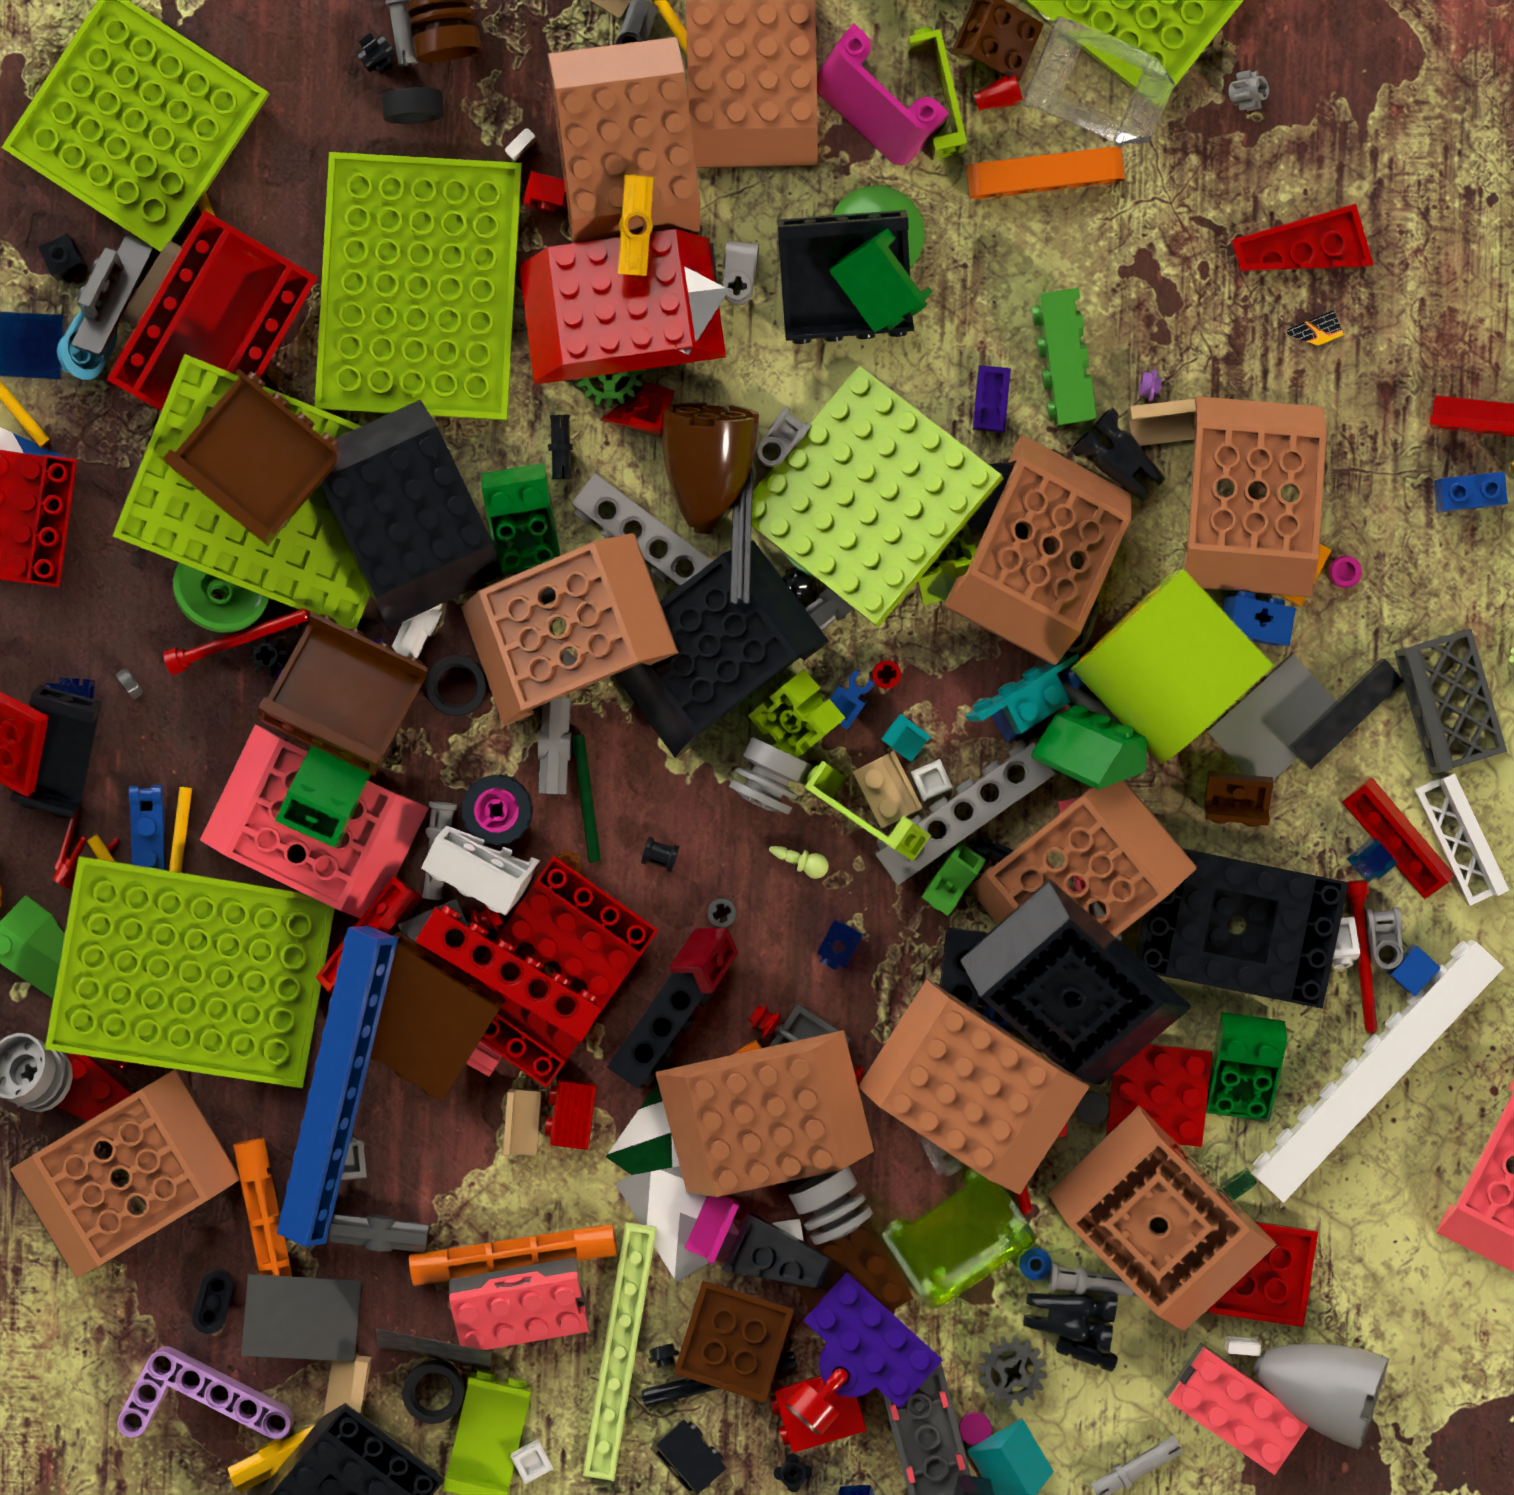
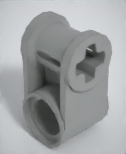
M726 242L723 286L729 289L725 297L731 304L743 305L751 299L754 276L757 270L759 244ZM736 282H742L743 288L746 289L741 290L740 295H734L733 289L730 288L735 287Z
M786 406L759 443L756 454L758 462L767 469L778 466L789 452L798 445L812 425L801 422L790 413V409ZM767 445L776 446L780 451V457L774 461L765 459L762 454L763 448Z
M1393 907L1391 911L1380 912L1366 909L1365 917L1371 963L1381 969L1396 968L1403 959L1400 909ZM1378 921H1389L1388 924H1377ZM1387 945L1392 949L1393 958L1389 963L1384 964L1379 959V951L1383 946Z

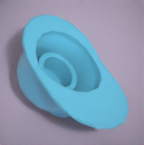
M80 311L66 334L59 341L57 357L62 365L61 370L63 372H70L81 380H91L97 377L103 370L115 348L118 333L116 327L102 356L75 348L72 341L85 317L83 312Z

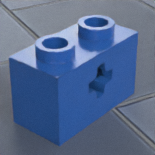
M1505 472L1440 478L1433 481L1437 513L1498 507L1508 504Z
M1237 591L1236 596L1224 597L1222 611L1251 642L1275 647L1290 646L1296 608L1285 606V600L1266 597V601L1256 600V594L1244 591Z

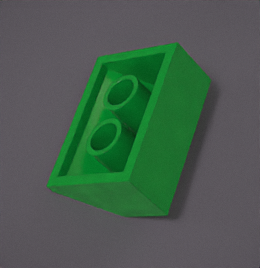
M1074 705L1069 710L1054 716L1031 752V759L1099 790L1146 772L1147 740L1145 736L1134 732L1131 726L1121 725L1111 720L1108 716L1099 715L1088 710L1086 706Z

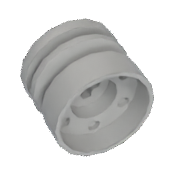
M752 737L743 756L753 763L754 767L752 771L737 768L736 772L747 777L748 780L744 785L732 779L729 787L734 789L743 799L770 812H783L789 815L792 807L780 802L782 795L794 800L797 799L798 795L786 786L789 781L804 784L812 765Z
M15 1033L3 1038L0 1041V1097L35 1112L53 1109L63 1101L70 1090L73 1078L72 1064L67 1055L63 1052L45 1050V1043L30 1034Z
M849 1166L843 1170L817 1175L788 1194L799 1215L814 1212L815 1215L804 1224L806 1230L818 1228L810 1235L814 1245L829 1240H836L851 1233L873 1214L869 1205L858 1207L866 1200L863 1194L848 1197L847 1193L858 1184Z

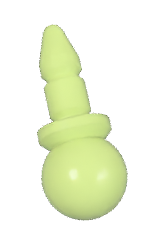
M770 846L769 851L778 859H785L786 862L794 865L798 864L797 871L801 872L804 870L805 874L810 878H821L828 871V861L819 853L809 855V852L804 850L803 854L800 855L799 852L791 849L788 850L782 846Z

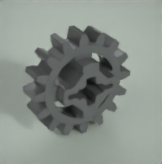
M1014 1335L1011 1343H1007L1004 1336L1001 1337V1345L999 1346L990 1342L991 1353L983 1351L981 1353V1357L986 1362L977 1364V1369L985 1372V1374L978 1377L979 1383H988L984 1388V1393L988 1395L994 1392L993 1400L995 1403L1005 1398L1007 1407H1010L1012 1401L1016 1399L1019 1405L1023 1406V1398L1026 1396L1034 1400L1033 1390L1042 1391L1044 1389L1039 1379L1047 1378V1373L1040 1370L1041 1367L1047 1365L1045 1359H1037L1041 1353L1040 1349L1037 1347L1030 1350L1031 1341L1029 1339H1026L1023 1344H1019L1017 1335ZM1014 1350V1353L1012 1355L1006 1357L1000 1356V1354L1006 1351ZM1028 1357L1033 1363V1375L1025 1370L1024 1365ZM1014 1365H1017L1019 1374H1012L1009 1378L1005 1368H1013ZM991 1367L1000 1374L997 1385L991 1378ZM1019 1385L1024 1386V1388L1021 1390L1013 1392L1010 1391L1012 1387H1016Z

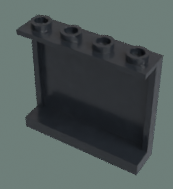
M906 210L777 220L786 341L792 340L794 344H807L811 342V339L824 338L827 342H836L843 340V336L871 339L875 337V334L888 333V336L901 337L907 335L909 331H914L913 316L907 313L903 316L904 320L893 329L888 330L887 327H884L874 333L829 271L843 256L888 228L895 237V240L888 247L910 276L909 225Z

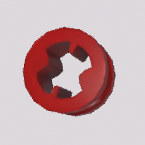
M884 660L875 665L872 671V678L878 687L889 689L898 684L901 678V671L895 662ZM884 665L891 666L890 671L895 670L896 673L895 678L889 680V684L882 683L883 678L878 679L877 672L882 671Z

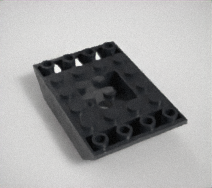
M1182 848L1197 866V869L1167 897L1144 914L1136 956L1158 976L1323 1009L1349 882ZM1236 915L1241 916L1245 921V928L1239 934H1233L1228 929V921Z
M1051 879L1044 883L963 955L960 960L979 996L1049 1059L1087 1083L1101 1085L1191 1009V1005ZM1076 992L1081 996V1000L1070 1002L1066 1000L1064 994Z
M344 1403L324 1415L257 1495H433L444 1483L445 1477L349 1404Z

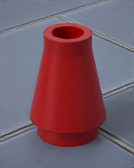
M1006 75L984 89L973 93L979 111L1016 106V102L1023 100L1016 76L1008 78Z

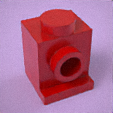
M531 171L523 204L525 207L532 209L533 203H537V209L550 213H555L556 209H568L564 179Z

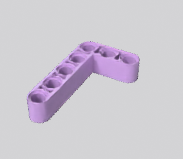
M164 1346L157 1349L148 1359L117 1421L118 1429L124 1436L133 1438L141 1435L150 1425L169 1387L272 1439H280L289 1432L294 1423V1414L286 1405L175 1348ZM158 1356H165L170 1360V1370H161L156 1362ZM186 1371H195L199 1375L200 1382L198 1385H191L186 1381ZM147 1384L153 1386L156 1390V1398H146L142 1393V1386ZM214 1386H224L228 1391V1398L224 1400L218 1399L213 1392ZM242 1401H253L257 1406V1413H246L242 1408ZM129 1413H135L140 1416L142 1420L141 1427H133L128 1423L127 1416ZM272 1415H281L286 1421V1426L282 1429L275 1428L270 1422V1417Z

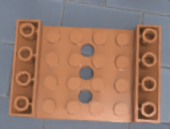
M1195 396L1196 412L1193 415L1195 442L1188 543L1187 552L1183 558V569L1202 589L1311 597L1319 555L1327 434L1324 407ZM1222 480L1230 482L1233 486V494L1229 497L1220 496L1216 491L1217 482ZM1253 483L1261 484L1265 488V497L1261 500H1255L1250 497L1248 493L1249 485ZM1284 486L1294 487L1298 493L1297 500L1291 503L1284 501L1280 493L1281 488Z
M1022 434L1008 461V464L1013 466V470L966 575L955 579L943 607L1048 663L1056 665L1081 633L1131 520V493ZM1018 522L1023 523L1028 529V536L1025 540L1019 539L1015 534L1014 529ZM1046 537L1051 538L1055 543V552L1052 555L1045 553L1042 543ZM1073 552L1080 554L1083 559V565L1080 570L1074 569L1070 564V556Z
M634 533L591 542L484 588L461 606L504 726L534 714L533 708L640 663L651 665L678 654ZM552 588L556 593V599L551 605L545 606L542 602V594L546 589ZM558 618H563L567 623L566 631L562 635L556 636L552 629L553 623ZM574 648L578 654L577 661L573 665L567 666L563 660L564 653L567 649Z
M1125 780L1099 790L1090 786L1086 793L994 867L988 868L973 880L967 888L995 922L999 924L1044 883L1051 879L1116 937L1167 897L1197 869V866ZM1051 851L1061 852L1065 857V863L1059 867L1051 865L1047 858L1048 853ZM1076 875L1082 877L1086 883L1085 889L1079 892L1072 890L1068 884L1069 878ZM1097 900L1103 902L1107 908L1106 914L1103 916L1093 915L1090 912L1089 904Z
M176 1069L10 1169L76 1279L104 1264L240 1180L237 1169ZM99 1141H107L111 1144L113 1152L109 1158H101L96 1153V1145ZM121 1168L128 1172L129 1182L127 1185L119 1186L113 1181L112 1175L115 1169ZM134 1196H140L146 1202V1209L141 1214L134 1213L129 1207V1201Z

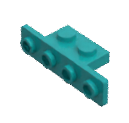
M1065 653L1056 665L1047 663L1042 667L1036 666L1025 671L1022 674L1023 679L1017 683L1010 682L1003 685L997 690L999 694L991 699L990 697L984 698L976 702L972 706L974 710L965 715L967 721H983L1000 709H1003L1015 734H1021L1070 703L1057 673L1079 660L1078 653Z

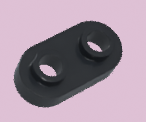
M212 1270L202 1280L192 1315L193 1324L201 1333H215L225 1323L235 1288L232 1275L225 1270ZM215 1280H221L224 1283L223 1290L219 1291L214 1288L213 1283ZM206 1311H213L216 1318L214 1321H208L205 1318Z

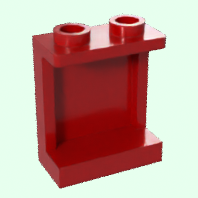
M819 1375L803 1381L814 1389L822 1381V1376ZM803 1381L783 1387L780 1385L774 1386L775 1395L770 1396V1401L774 1414H781L784 1426L779 1427L783 1444L784 1446L790 1445L793 1453L867 1431L858 1397L841 1396L832 1406L840 1415L822 1435L820 1433L816 1435L786 1407L788 1404L786 1403L787 1399Z

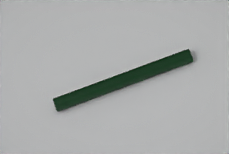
M585 735L572 736L588 861L589 863L600 862L601 855Z

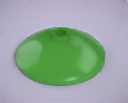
M877 185L857 189L847 195L832 214L844 215L906 210L909 225L910 268L921 253L925 235L921 214L916 205L906 195L896 189Z
M178 563L173 576V593L181 611L195 624L211 631L234 632L252 625L262 615L269 600V597L182 563ZM212 594H219L222 599H215Z

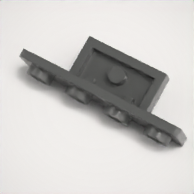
M125 236L118 251L105 248L101 257L95 259L92 265V274L87 284H84L78 293L77 303L85 317L72 341L75 348L97 356L103 355L155 248L142 240Z

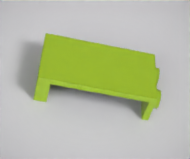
M932 27L917 29L913 31V36H909L906 48L907 53L910 55L933 49L952 129L951 134L932 139L930 145L932 161L964 154L967 139L941 29L934 31Z
M824 761L811 770L804 788L914 862L931 837L929 833L903 816L890 836L887 837L833 799L847 777Z
M478 1369L477 1373H470L451 1459L443 1484V1491L460 1495H508L515 1467L510 1453L519 1449L533 1386L527 1385V1380L518 1377H509L508 1380L495 1378L496 1373L483 1369Z

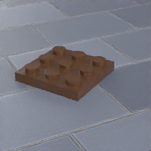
M869 1219L861 1223L857 1229L839 1239L829 1240L817 1245L811 1244L810 1246L832 1257L833 1260L820 1287L814 1288L795 1284L810 1312L846 1272L890 1312L913 1299V1295Z
M702 1281L673 1374L766 1403L795 1309Z

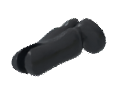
M1111 407L1093 425V428L1099 434L1108 439L1111 447L1103 444L1099 437L1092 430H1089L1072 446L1070 451L1075 456L1092 455L1094 463L1099 470L1121 484L1137 499L1144 502L1150 494L1134 478L1135 475L1141 470L1146 474L1147 478L1151 479L1158 486L1166 478L1145 454L1134 436L1129 431L1121 430L1118 427L1119 414Z
M1028 1293L1026 1304L1049 1309L1048 1317L1024 1315L1023 1326L1077 1342L1093 1339L1100 1353L1109 1354L1113 1324L1094 1323L1087 1319L1089 1317H1097L1106 1322L1114 1323L1118 1294L1109 1293L1102 1300L1095 1301L1092 1297L1082 1294L1054 1295Z

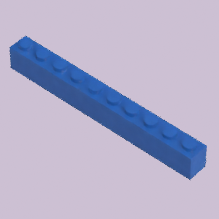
M370 926L348 927L344 938L343 952L336 972V982L329 1002L328 1016L322 1032L321 1046L315 1062V1071L311 1088L308 1092L307 1106L300 1126L301 1131L293 1156L294 1161L286 1186L287 1191L283 1208L279 1216L280 1221L277 1234L304 1247L325 1244L327 1241L398 941L397 937Z

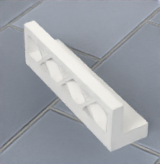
M1448 773L1414 789L1467 904L1471 906L1492 895L1499 896L1509 891L1456 775ZM1441 786L1445 794L1442 808L1439 809L1431 806L1425 796V792ZM1448 804L1450 805L1453 813L1446 811ZM1433 811L1440 813L1438 819H1436ZM1444 815L1456 818L1459 824L1455 838L1443 834L1440 828ZM1462 833L1467 842L1460 840ZM1447 840L1453 841L1451 849ZM1458 844L1469 847L1473 854L1468 867L1458 864L1455 860L1454 854ZM1475 863H1477L1480 871L1473 869ZM1460 868L1467 871L1465 877H1463ZM1475 873L1483 876L1489 889L1472 896L1468 887L1471 874Z

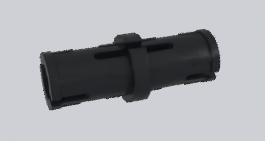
M550 415L551 444H548V451H552L551 478L552 480L572 479L570 450H574L573 443H570V415Z

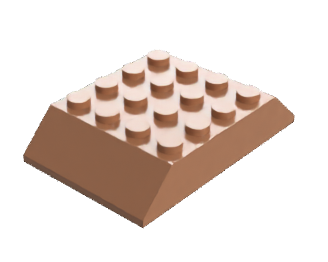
M686 0L688 104L696 168L818 166L815 0Z
M677 37L548 53L572 243L620 237L619 223L622 218L625 175L654 177L651 232L678 229L689 233L700 231L699 187L685 71ZM633 216L628 222L629 231L634 235L642 232L644 227L643 221L639 217Z
M929 979L925 981L858 1086L880 1108L988 1180L1019 1195L1090 1087L1089 1084Z
M844 1030L656 1072L687 1193L719 1197L839 1171L874 1152Z

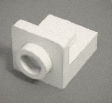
M1354 917L1341 918L1332 962L1335 969L1351 967L1359 958L1360 949Z

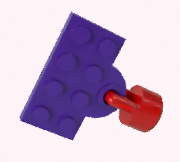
M846 1272L803 1320L827 1342L821 1352L819 1362L822 1381L814 1389L803 1381L787 1399L786 1403L788 1404L786 1407L816 1435L818 1433L822 1435L840 1415L832 1406L841 1396L851 1398L864 1396L876 1387L900 1409L939 1366L943 1359Z

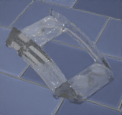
M1058 16L1051 24V32L1030 83L1027 82L1023 106L1028 108L1032 106L1046 111L1051 116L1078 125L1107 139L1119 148L1121 145L1134 142L1136 144L1150 142L1175 85V81L1154 56L1105 32ZM1083 43L1112 54L1143 70L1122 122L1085 103L1062 95Z

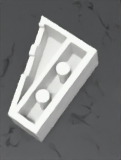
M446 826L435 838L421 869L427 871L434 879L445 881L456 887L461 894L474 897L483 902L490 910L507 915L526 891L540 860L532 857L529 862L511 856V849L503 847L501 852L483 846L484 839Z

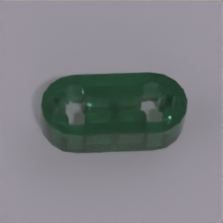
M1246 1168L1219 1186L1235 1200L1255 1186L1257 1180L1251 1171Z

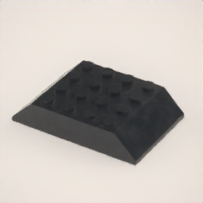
M421 400L335 438L340 443L337 449L343 457L318 487L386 629L503 575L487 529L438 426Z

